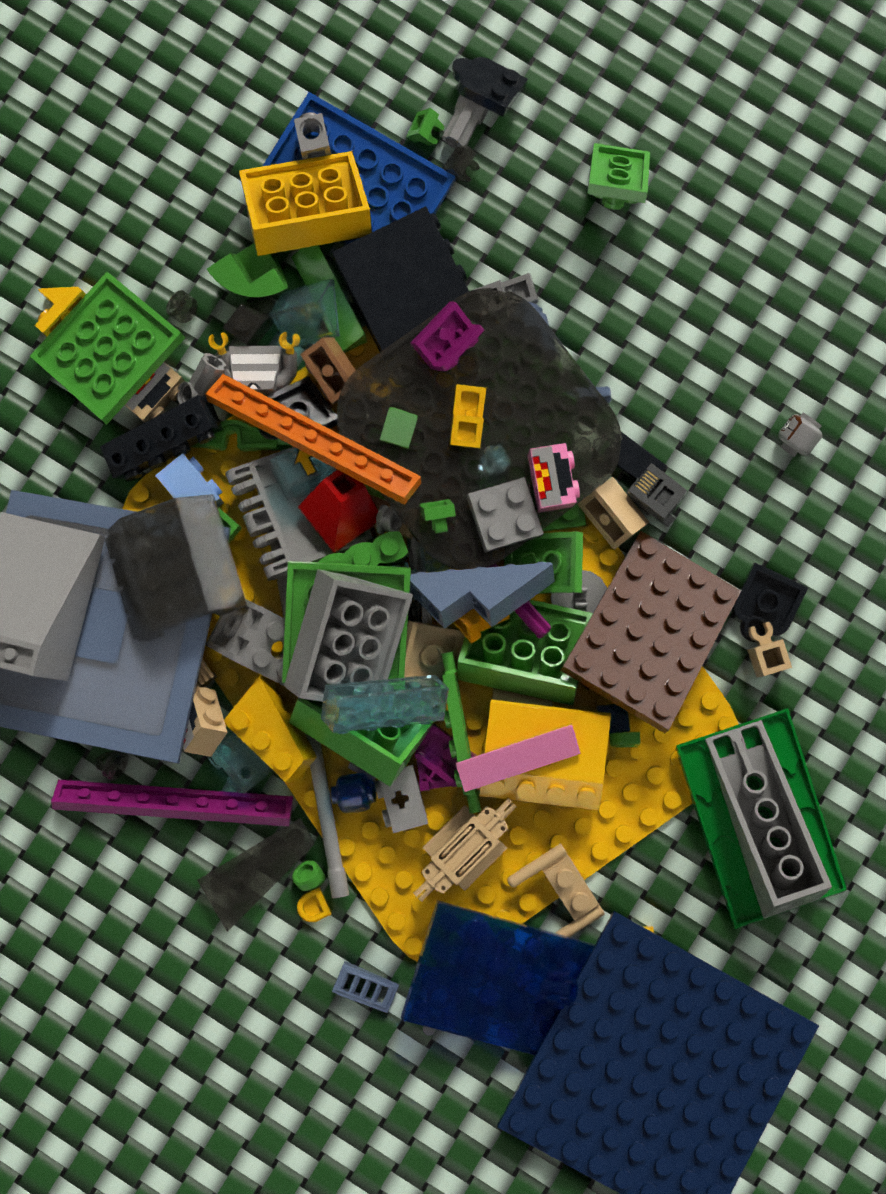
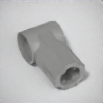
M460 94L455 106V113L443 134V140L457 150H465L477 125L481 124L485 119L488 109Z
M204 353L190 381L182 382L178 387V390H180L177 393L179 405L197 395L206 397L205 393L220 378L226 368V364L222 359L213 354Z

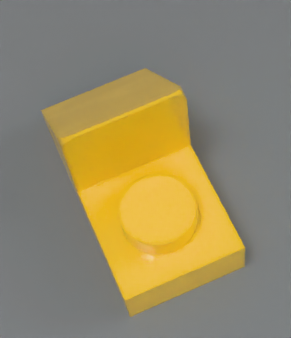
M79 287L38 289L53 306L45 309L39 315L38 322L34 326L47 337L86 294Z

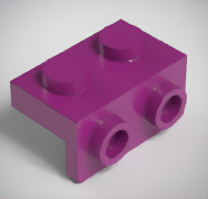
M449 301L410 344L431 370L448 371L458 364L459 357L465 350L472 348L478 342V337L484 329L481 325L472 324L457 303Z

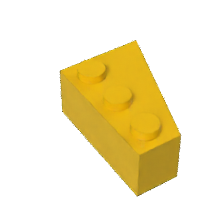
M259 676L225 717V725L285 782L297 780L304 774L317 756L304 732L289 723L292 715L289 710L290 706L287 700H284L276 686L277 682L265 676Z

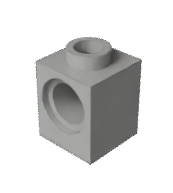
M309 112L302 114L300 118L294 119L303 159L331 155L322 113ZM310 132L319 133L315 139H307L305 137Z

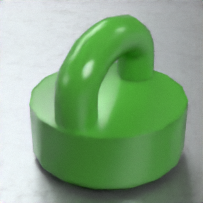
M309 860L298 865L292 875L293 882L302 891L314 890L320 887L326 879L317 862Z

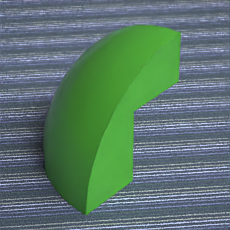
M254 243L238 254H228L207 268L209 274L221 286L242 296L266 297L288 288L285 274L275 254L257 256Z

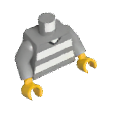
M283 332L279 336L280 346H229V351L225 349L229 341L227 334L221 333L222 345L215 343L213 334L209 336V345L217 350L215 356L222 359L226 364L222 374L265 396L290 385L297 375V352L294 351V347L300 343V336L297 333L292 336V344L287 342V332Z

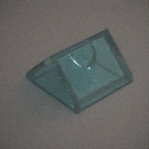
M333 279L284 291L270 312V316L280 334L287 332L286 339L289 344H292V336L295 333L300 336V343L296 347L316 343L324 337H340L335 283Z

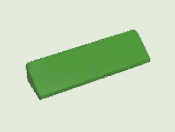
M319 245L301 248L291 258L332 337L336 339L344 353L366 343V335Z

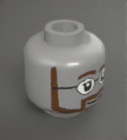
M804 412L801 416L798 414L792 415L778 433L779 439L784 442L781 448L793 457L797 453L803 456L809 455L822 439V432L819 430L822 425Z

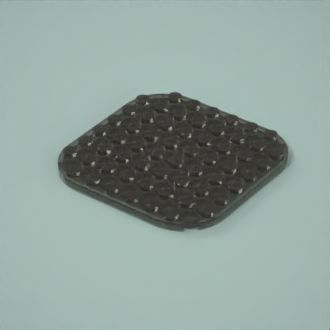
M482 288L462 294L452 301L457 303L472 324L481 325L484 329L478 337V342L472 348L465 350L459 357V362L455 367L448 371L431 370L410 344L442 310L440 309L360 366L343 386L337 406V425L340 435L421 476L420 486L405 505L383 493L381 494L428 555L445 566L459 570L491 567L529 541H523L485 553L466 497L468 493L525 477L537 513L527 454L532 448L566 443L567 451H572L575 467L571 469L573 481H578L580 498L576 499L577 503L574 505L576 506L602 486L612 475L620 458V445L622 441L620 425L615 413L538 311L527 300L515 293ZM456 384L486 388L480 448L450 445ZM389 407L418 415L409 449L379 441ZM450 499L454 504L456 516L446 518L448 532L435 533L431 520L425 521L421 516L420 504ZM573 507L537 513L542 530Z

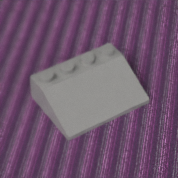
M318 569L284 686L301 699L379 710L413 594L348 575Z

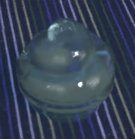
M500 444L486 447L483 450V456L480 458L478 469L491 474L505 472V468L511 464L504 448Z

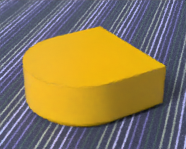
M320 887L305 893L298 901L297 911L304 921L317 922L332 915Z

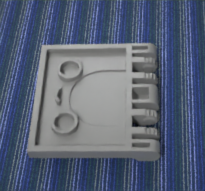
M295 447L234 467L225 473L229 484L235 485L232 488L234 495H243L255 488L259 494L240 502L238 505L242 512L253 510L243 516L250 536H258L273 529V532L257 537L253 541L254 547L257 549L263 548L278 541L280 546L279 549L265 553L259 558L261 564H270L263 569L268 581L287 575L288 561L318 562L323 557L333 554L298 509V506L323 479L337 469L312 457L310 459L318 472L307 477L300 463L293 466L298 451ZM370 529L336 553H345L350 547L358 543H372L374 538Z

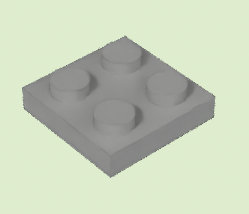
M525 477L468 493L466 496L485 553L543 535Z

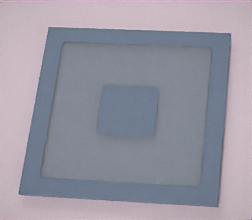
M11 490L6 510L7 514L105 536V541L68 681L36 677L0 668V727L179 764L231 529Z

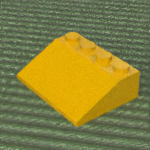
M352 151L239 170L257 256L357 239L372 233L370 208Z
M490 699L484 753L572 725L581 754L480 787L479 796L599 810L604 784L611 713Z

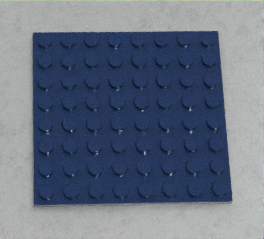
M613 910L500 1118L497 1127L620 1194H731L819 1025Z

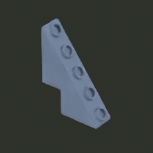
M537 562L535 564H509L500 567H477L464 570L449 569L441 572H417L410 575V593L444 629L471 609H474L493 627L555 582L553 564L551 562Z

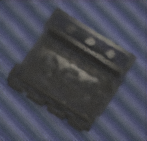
M213 494L173 498L119 518L107 530L109 536L105 539L110 559L116 560L112 567L118 587L123 586L124 588L120 591L126 614H131L132 616L128 619L133 640L138 639L139 642H149L163 637V630L211 613L222 616L247 607Z

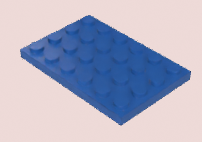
M310 92L304 98L263 166L303 160L294 119L300 118L302 114L309 112L322 113L331 155L349 151L353 152L370 208L372 232L425 206L430 214L436 213L456 181V176ZM310 132L305 137L307 139H315L319 133ZM350 239L339 242L343 245H347L357 239Z

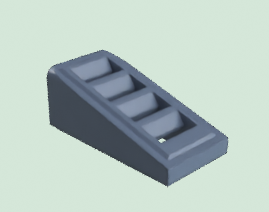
M344 961L332 992L388 1013L399 984ZM349 973L355 975L350 989L344 986ZM360 978L366 979L361 993L356 992L355 990ZM371 982H374L377 986L372 998H370L366 994ZM385 986L388 990L381 1003L377 999L382 987Z

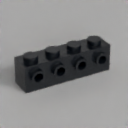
M197 395L101 445L100 448L112 477L125 479L126 482H130L142 476L141 472L148 468L156 469L162 467L167 463L166 459L172 456L178 457L182 453L184 455L189 453L191 446L197 443L205 444L216 438L215 434L224 429L213 404L208 402L206 397Z

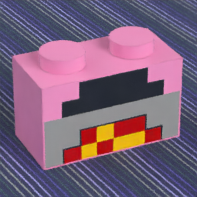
M566 443L530 449L527 457L537 513L573 507L577 503L576 499L580 498L578 481H573L571 469L575 467L572 451H567Z

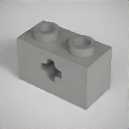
M413 765L405 766L391 787L380 780L374 781L378 799L384 798L387 809L382 810L386 828L392 827L393 833L428 824ZM400 790L402 795H408L409 797L405 801V807L400 808L399 803H393L392 801L396 797V792Z

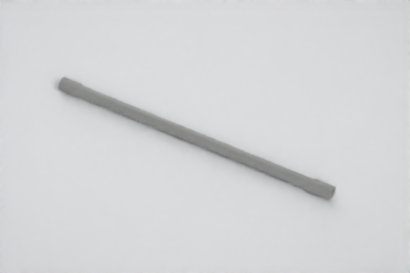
M278 541L270 545L272 551L280 548ZM287 575L277 579L283 618H285ZM304 733L317 756L310 765L328 865L327 874L332 898L345 897L349 895L345 868L342 864L322 746L320 742Z

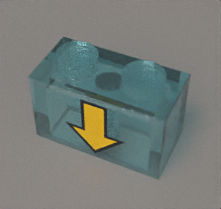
M293 448L270 459L271 471L286 499L293 496L295 498L305 496L311 491L312 487L318 485L323 479L337 470L297 448Z

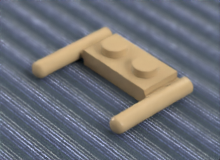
M561 843L507 879L511 887H516L542 870L574 919V921L546 939V943L550 948H555L605 915Z

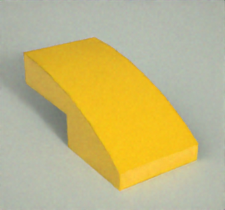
M456 384L450 445L480 448L486 388Z

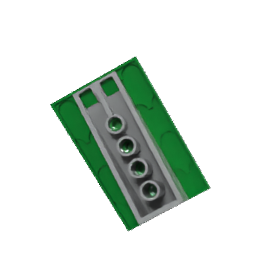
M788 708L676 745L678 759L734 930L829 898L847 890Z

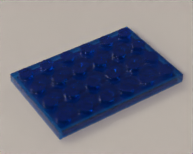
M437 900L401 1018L403 1021L535 1055L595 944Z

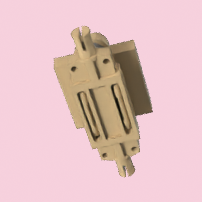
M507 798L496 811L486 806L476 816L474 813H469V808L464 805L423 846V849L431 856L432 861L422 870L426 881L413 894L423 902L434 889L444 894L454 883L458 884L465 891L507 849L499 838L508 830L504 819L517 806Z

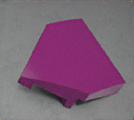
M435 723L415 753L420 791L449 786L456 787L454 770H457L455 763L458 761L457 757H451L449 740L454 739ZM471 751V757L477 756Z

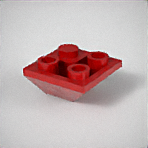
M339 470L323 479L298 506V509L333 553L338 552L374 526L378 510L365 485Z

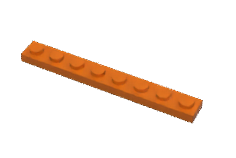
M224 374L205 393L208 402L404 505L421 484L420 475Z

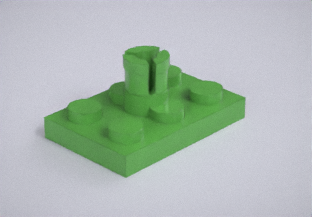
M594 143L587 194L602 199L604 207L613 210L621 209L624 207L625 202L630 204L645 203L648 193L650 152Z
M583 532L543 533L540 537L504 547V566L509 564L523 565L551 562L553 564L555 582L538 594L582 593Z

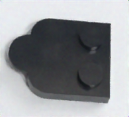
M477 57L473 60L458 58L452 65L453 77L458 81V92L463 97L504 117L524 90L528 80L515 70L508 69L484 57Z
M309 376L267 396L329 429L339 424V417ZM258 428L259 433L264 438L269 440L278 439Z
M753 563L733 606L735 617L741 621V635L750 642H756L750 638L748 628L755 626L756 633L763 636L765 633L763 623L766 622L771 623L773 636L784 634L789 629L808 587L764 566Z

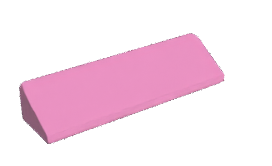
M568 725L457 762L455 765L464 792L581 753L573 726Z

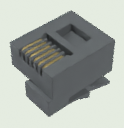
M651 463L646 471L627 490L626 494L648 516L652 515L659 522L669 527L675 519L671 514L686 497L687 490Z

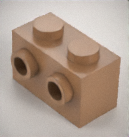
M324 337L300 354L305 361L307 370L316 378L321 386L323 395L332 404L342 403L349 399L353 392H359L366 387L334 337Z

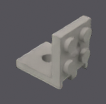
M232 593L205 645L284 686L282 674L285 618ZM281 641L283 644L282 652L277 656H272L271 648L273 644Z

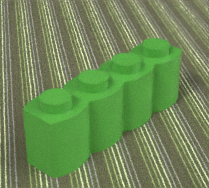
M392 531L380 535L372 543L362 542L355 544L345 553L329 554L318 562L393 566L406 560L410 554L401 532Z

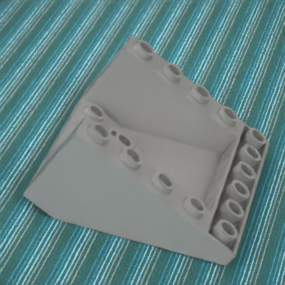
M0 512V668L36 677L68 681L105 536Z

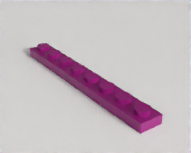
M58 779L51 804L53 810L289 827L293 808V796Z

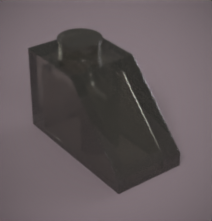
M270 296L251 297L240 304L223 329L227 336L240 346H257L285 307Z

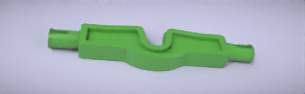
M225 420L221 422L224 430L215 434L216 438L205 444L197 443L191 447L224 451L232 434H237V447L244 452L259 450L278 451L280 445L290 444L280 439H266L259 433L257 427H250L245 422Z

